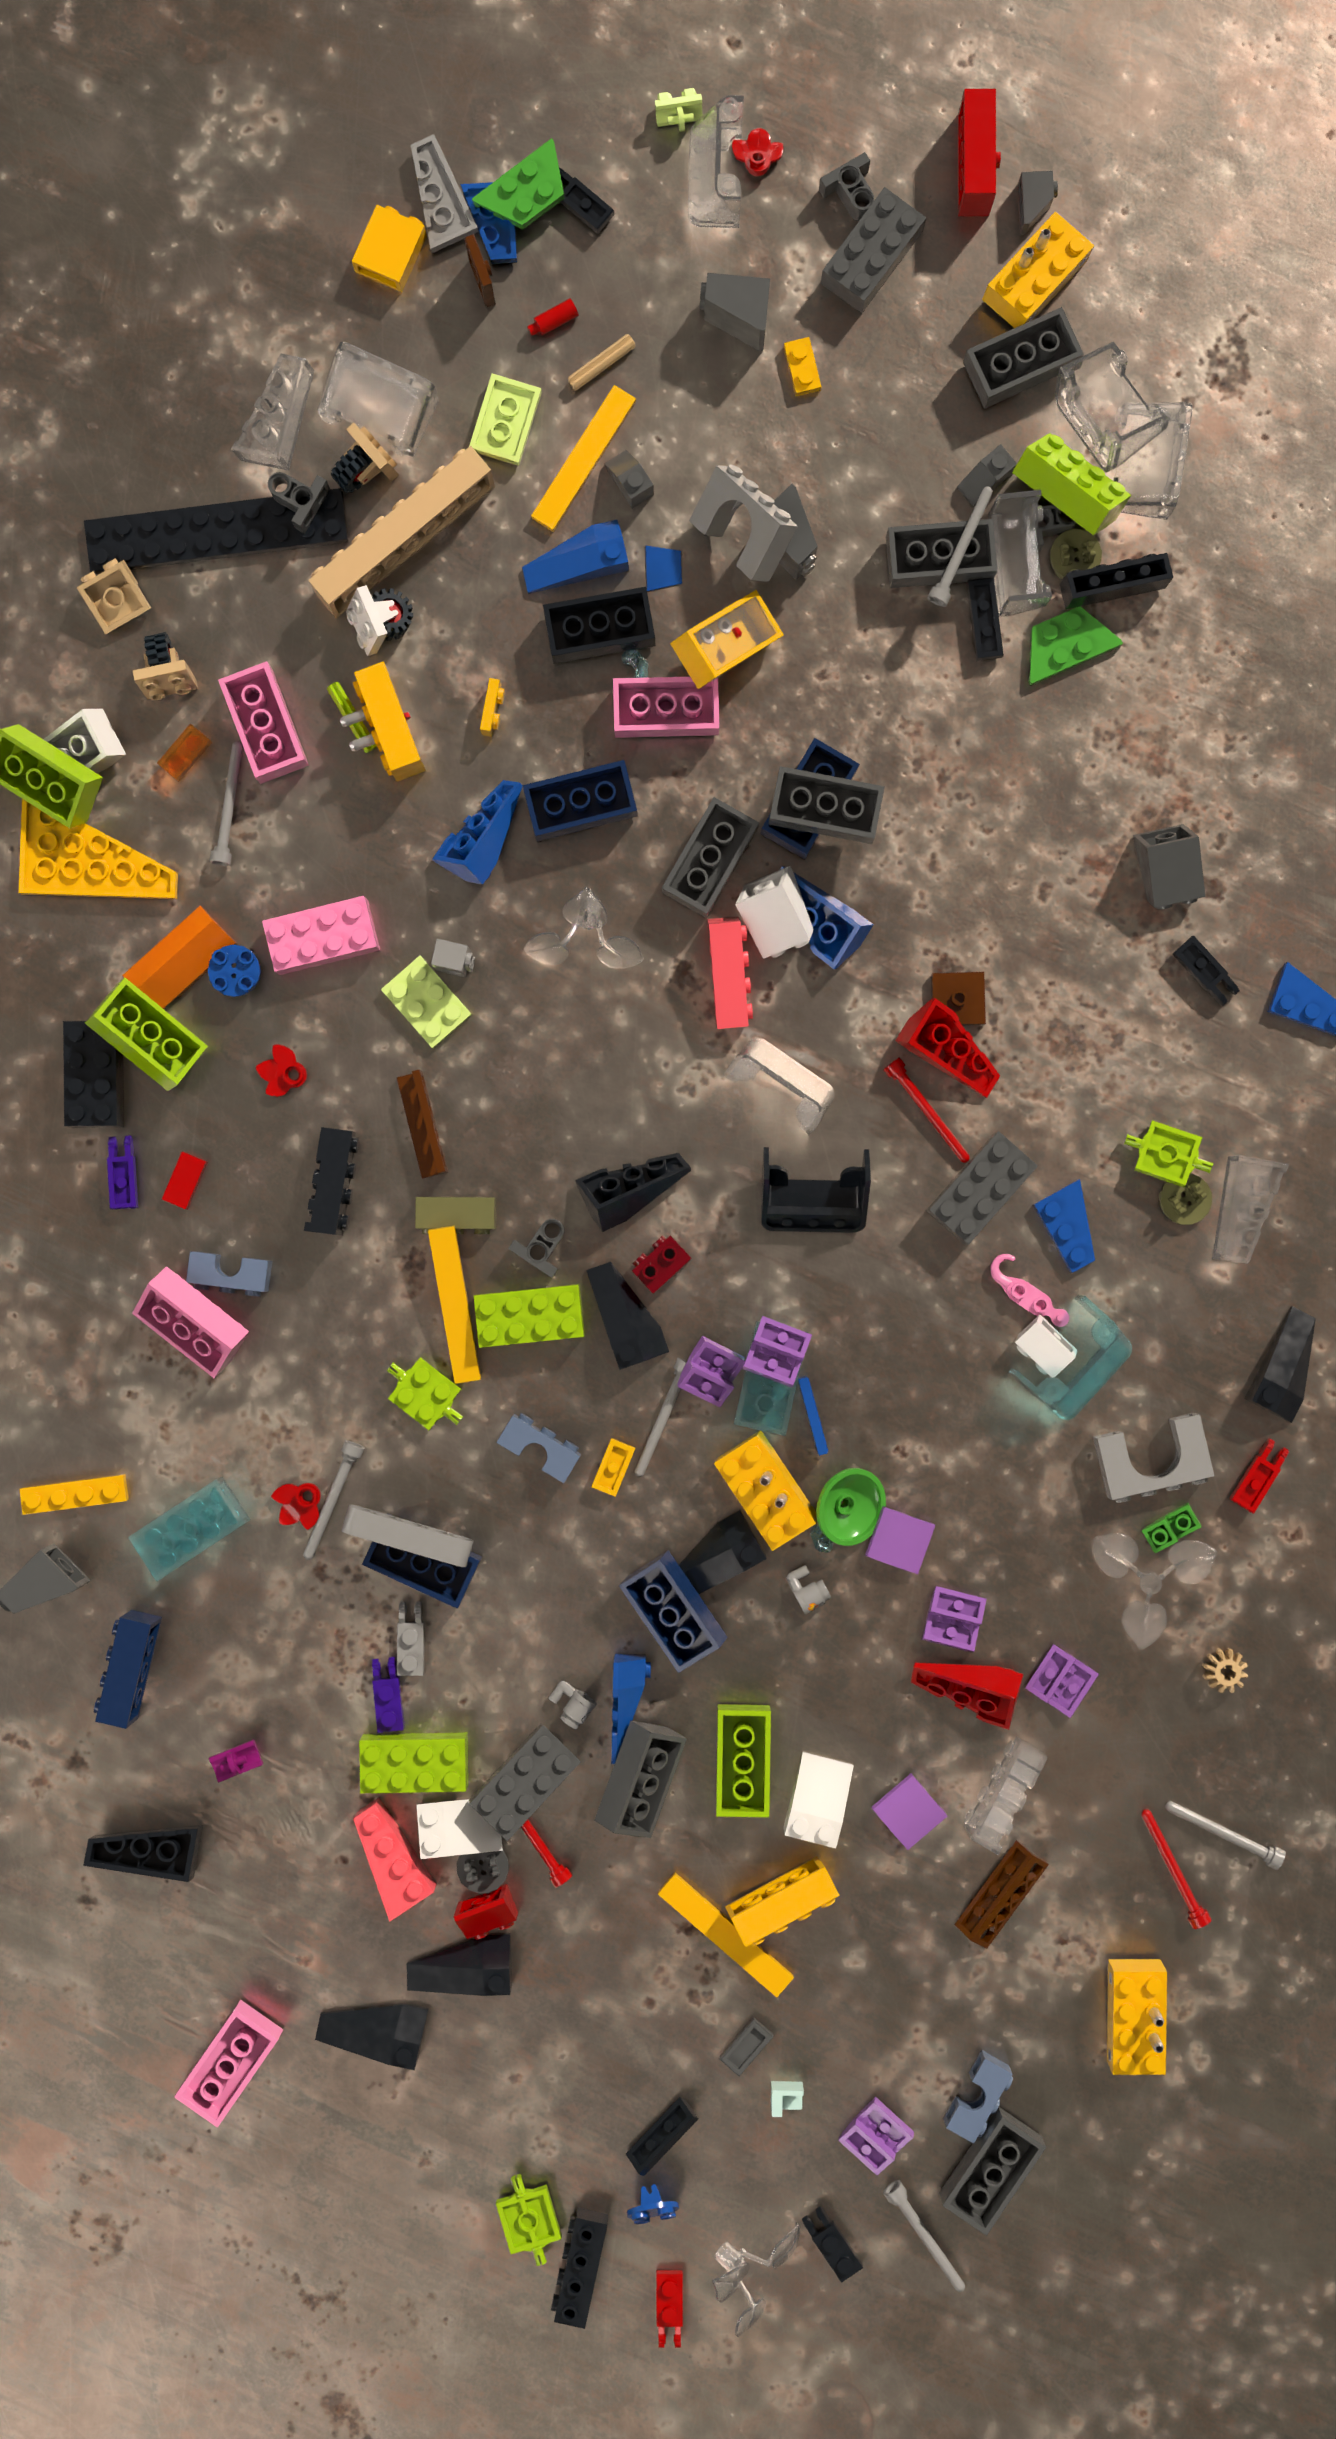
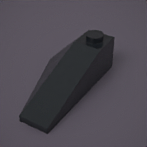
M679 1153L651 1158L646 1161V1164L633 1167L631 1163L623 1164V1169L608 1172L607 1168L600 1169L575 1180L592 1219L601 1231L604 1232L629 1220L691 1171V1167Z
M612 1262L586 1270L619 1370L668 1353L669 1349L660 1325Z
M1291 1306L1244 1398L1245 1400L1290 1423L1293 1422L1304 1400L1316 1318Z
M738 1510L717 1522L689 1555L682 1560L679 1566L697 1593L701 1594L752 1568L767 1558L741 1510Z
M490 1933L483 1938L458 1943L446 1950L434 1952L406 1964L407 1991L477 1996L510 1995L512 1989L511 1933Z
M398 2003L394 2004V2006H373L369 2009L321 2012L315 2040L387 2065L415 2071L429 2008Z

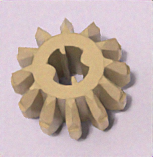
M1218 1648L1216 1649L1217 1657L1211 1654L1207 1655L1211 1662L1210 1664L1203 1663L1202 1667L1209 1670L1203 1674L1204 1679L1210 1680L1209 1687L1212 1689L1217 1687L1220 1693H1224L1226 1688L1230 1693H1234L1235 1684L1240 1688L1243 1687V1683L1239 1680L1240 1678H1248V1674L1242 1671L1248 1665L1246 1662H1240L1242 1659L1241 1654L1236 1653L1233 1655V1650L1227 1648L1225 1653H1223ZM1225 1666H1227L1228 1668H1230V1671L1228 1674L1224 1672V1676L1221 1673V1669H1226Z

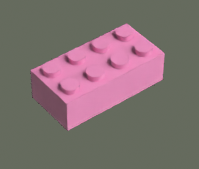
M267 661L218 680L253 774L260 784L309 766L273 669Z
M691 677L613 678L615 738L719 735L718 678L700 689L696 687Z
M365 896L262 921L274 972L278 975L380 951L369 902Z
M165 1267L148 1283L132 1313L213 1378L233 1360L249 1333L240 1323L236 1322L220 1307L212 1303L168 1267Z
M240 2000L184 2080L174 2098L218 2128L278 2041L283 2029Z

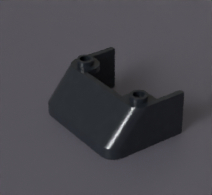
M764 1147L761 1196L762 1226L769 1231L855 1233L863 1230L866 1226L871 1185L869 1149H864L862 1167L852 1166L844 1169L840 1174L839 1181L788 1179V1171L784 1167L769 1165V1147Z

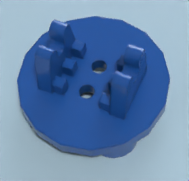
M239 945L224 946L214 951L208 966L209 980L214 989L225 996L231 997L243 996L252 991L259 982L261 973L259 961L254 953Z
M655 2184L651 2186L652 2192L650 2194L646 2187L643 2186L641 2187V2205L627 2210V2218L632 2219L634 2224L650 2222V2217L660 2216L661 2220L672 2219L676 2217L675 2211L679 2210V2203L676 2201L662 2202L660 2192Z

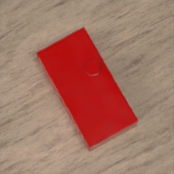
M964 89L958 112V216H989L996 195V169L1000 168L1001 153L996 151V89Z

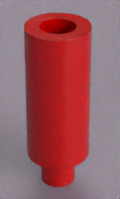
M569 298L534 317V323L527 326V329L531 336L537 333L543 336L578 317L579 314L573 301Z

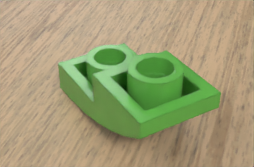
M1186 1503L1142 1529V1532L1154 1553H1157L1178 1542L1179 1538L1201 1528V1523L1190 1504Z

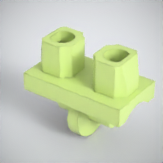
M694 88L684 89L681 92L682 97L672 98L668 92L659 93L655 101L657 127L678 124L679 131L683 132L685 131V123L703 120L701 94H697Z

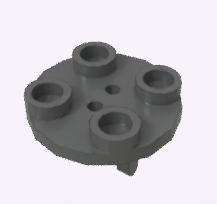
M504 1850L460 1855L457 1861V1875L461 1883L468 1890L478 1894L497 1890L505 1882L509 1871L508 1858Z

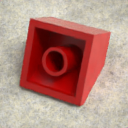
M505 1884L490 1893H482L458 1902L454 1920L467 1939L472 1937L480 1939L487 1936L490 1930L498 1927L500 1930H504L513 1926L514 1921H517L518 1911L509 1887Z

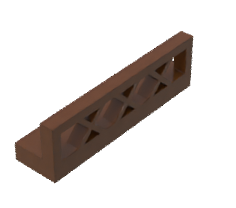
M419 1069L412 1071V1074L396 1077L422 1179L448 1173L423 1072Z
M1016 1840L954 1925L970 1941L987 1949L1049 1864ZM1037 1863L1033 1871L1029 1873L1033 1865ZM1003 1908H1005V1909L1002 1911V1913L998 1915V1913L1000 1912V1910L1003 1909ZM987 1929H989L988 1932L986 1933V1935H985V1936L983 1937V1939H982L981 1936L984 1934V1932H985Z

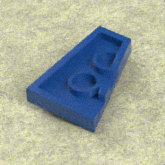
M493 182L460 184L491 264L517 263L515 225L509 220H502L494 216L493 212L481 206L480 208L475 207L472 202L474 196Z
M1286 962L1268 1012L1336 1036V999L1289 962Z
M1080 1179L1033 1204L1071 1273L1095 1261Z

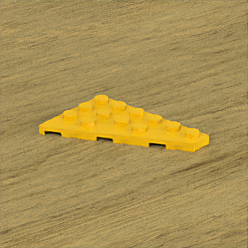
M22 799L19 893L21 895L177 899L178 873L86 823L68 828Z

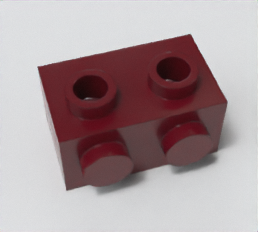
M662 1235L652 1245L655 1249L648 1256L643 1253L632 1263L635 1266L632 1272L653 1294L692 1259L671 1235L667 1239Z

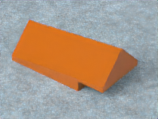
M199 906L122 976L127 978L161 1008L165 1009L177 996L181 997L208 971L209 961L214 951L224 946L236 945L237 943Z

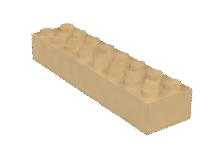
M472 446L466 450L461 449L458 451L451 463L446 467H439L428 482L418 484L413 489V494L406 500H399L392 507L393 511L385 517L377 518L370 530L365 534H358L352 540V545L346 550L342 549L336 552L329 564L325 567L317 568L312 573V578L308 581L317 597L337 619L347 610L357 588L367 585L368 590H372L495 488L491 469Z

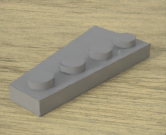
M433 134L411 144L431 253H434L469 235L477 233L478 227L435 135Z

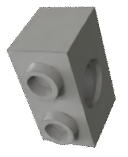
M437 939L431 961L433 968L439 972L467 977V973L473 971L475 957H473V953L468 945Z

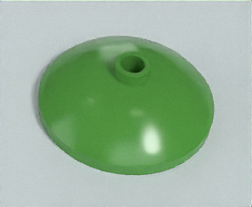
M849 1468L835 1474L825 1484L817 1502V1522L824 1536L830 1541L843 1546L856 1545L868 1539L873 1534L882 1506L886 1507V1495L882 1483L873 1473L861 1468Z

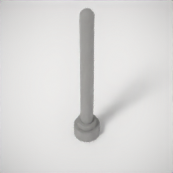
M991 487L983 488L940 583H937L930 590L927 598L938 606L946 607L951 597V589L949 587L993 493Z
M235 741L232 745L217 846H214V851H211L209 861L210 863L222 866H230L232 857L228 848L243 749V745L239 741Z
M677 1358L673 1367L676 1376L635 1468L634 1473L637 1477H642L645 1474L681 1388L678 1387L677 1383L687 1362L683 1359Z
M345 1440L341 1449L343 1452L342 1463L303 1553L306 1560L313 1558L353 1462L361 1458L365 1449L355 1442Z
M1169 1801L1165 1805L1168 1812L1262 1857L1266 1865L1275 1870L1281 1867L1285 1859L1286 1852L1276 1846H1268L1266 1848L1174 1802Z
M900 2180L892 2182L885 2188L883 2194L889 2203L899 2206L958 2292H962L965 2289L964 2282L907 2201L906 2188Z

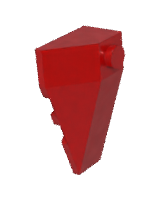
M932 998L907 1020L895 1041L919 1058L987 1098L1000 1077L999 1073L984 1052H981L969 1031H966L962 1026L957 1014L936 998Z
M915 1663L911 1683L937 1697L946 1696L955 1702V1707L961 1710L966 1707L977 1713L976 1718L983 1722L1009 1730L1023 1674L999 1666Z

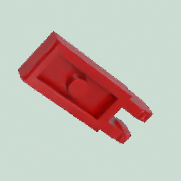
M1270 1438L1263 1444L1259 1454L1255 1456L1229 1498L1252 1514L1255 1513L1281 1471L1280 1467L1289 1453L1288 1449L1282 1447L1277 1452L1273 1462H1268L1266 1458L1275 1444V1441Z
M656 2270V2326L658 2327L659 2348H664L666 2344L664 2327H675V2348H681L683 2270Z

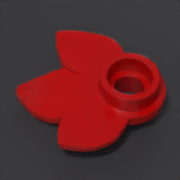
M762 128L752 130L747 140L735 139L732 143L734 157L744 162L746 169L753 176L764 175L770 168L771 163L781 159L784 151L783 143H771L769 133Z
M273 1045V1059L264 1061L255 1067L258 1074L269 1082L266 1094L274 1097L283 1096L291 1088L302 1086L307 1079L305 1067L297 1062L295 1053L283 1045ZM294 1070L299 1073L296 1080L290 1078V1073Z
M288 1483L273 1492L271 1497L278 1503L283 1504L279 1515V1523L281 1525H292L300 1521L304 1528L309 1530L316 1524L319 1518L317 1505L321 1499V1492L315 1484L303 1483L300 1486ZM305 1491L312 1493L313 1497L311 1500L304 1498Z

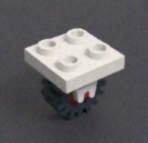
M367 585L356 589L346 610V615L349 623L354 625L358 644L362 649L364 648L367 656L377 654L385 637L386 641H391L393 637L395 640L399 639L401 635L403 636L411 624L413 618L411 611L413 607L412 604L407 605L409 601L407 597L401 598L402 592L398 591L397 595H395L394 589L390 588L386 592L384 588L379 593L378 591L374 592L371 597Z

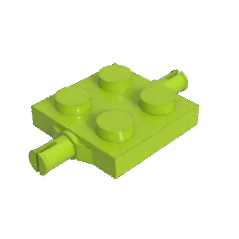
M1153 1120L1148 1133L1143 1139L1127 1134L1124 1145L1139 1149V1158L1134 1171L1184 1188L1194 1168L1210 1174L1213 1163L1198 1158V1149L1202 1137Z
M421 1357L406 1372L394 1362L390 1365L393 1369L389 1367L387 1372L399 1380L395 1390L388 1397L391 1402L428 1430L433 1427L437 1420L444 1416L455 1423V1425L460 1422L452 1414L459 1420L463 1416L451 1408L454 1398L461 1391L459 1386Z
M517 2174V2178L516 2175L511 2177L515 2192L510 2196L496 2200L497 2210L510 2254L521 2251H533L536 2266H540L541 2263L544 2265L547 2260L543 2247L562 2238L547 2185L525 2189L522 2175Z

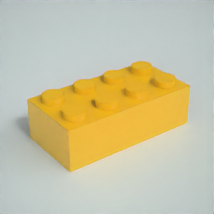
M816 1856L726 1905L725 1908L744 1946L751 1945V1947L761 1944L765 1940V1936L772 1932L778 1934L786 1930L788 1924L794 1920L801 1921L808 1918L814 1909L820 1906L821 1908L830 1906L835 1902V1898L840 1895L825 1866Z

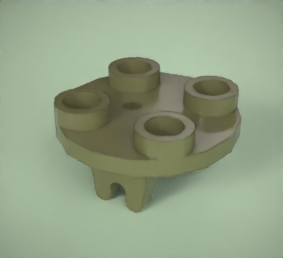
M1071 529L1063 532L1055 539L1050 549V562L1057 577L1063 579L1070 571L1091 569L1101 563L1102 550L1099 541L1091 533L1082 529Z
M1190 1173L1185 1188L1169 1182L1163 1185L1162 1190L1159 1192L1160 1206L1163 1213L1176 1224L1192 1225L1201 1221L1209 1213L1212 1205V1192L1208 1184L1201 1177Z

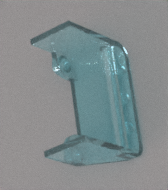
M1077 1295L1075 1300L1097 1319L1091 1333L1095 1342L1101 1347L1071 1381L1065 1385L1059 1379L1050 1377L1044 1379L1036 1387L1018 1370L1011 1368L1008 1371L1052 1413L1063 1420L1074 1418L1132 1353L1131 1342L1116 1323L1084 1295Z

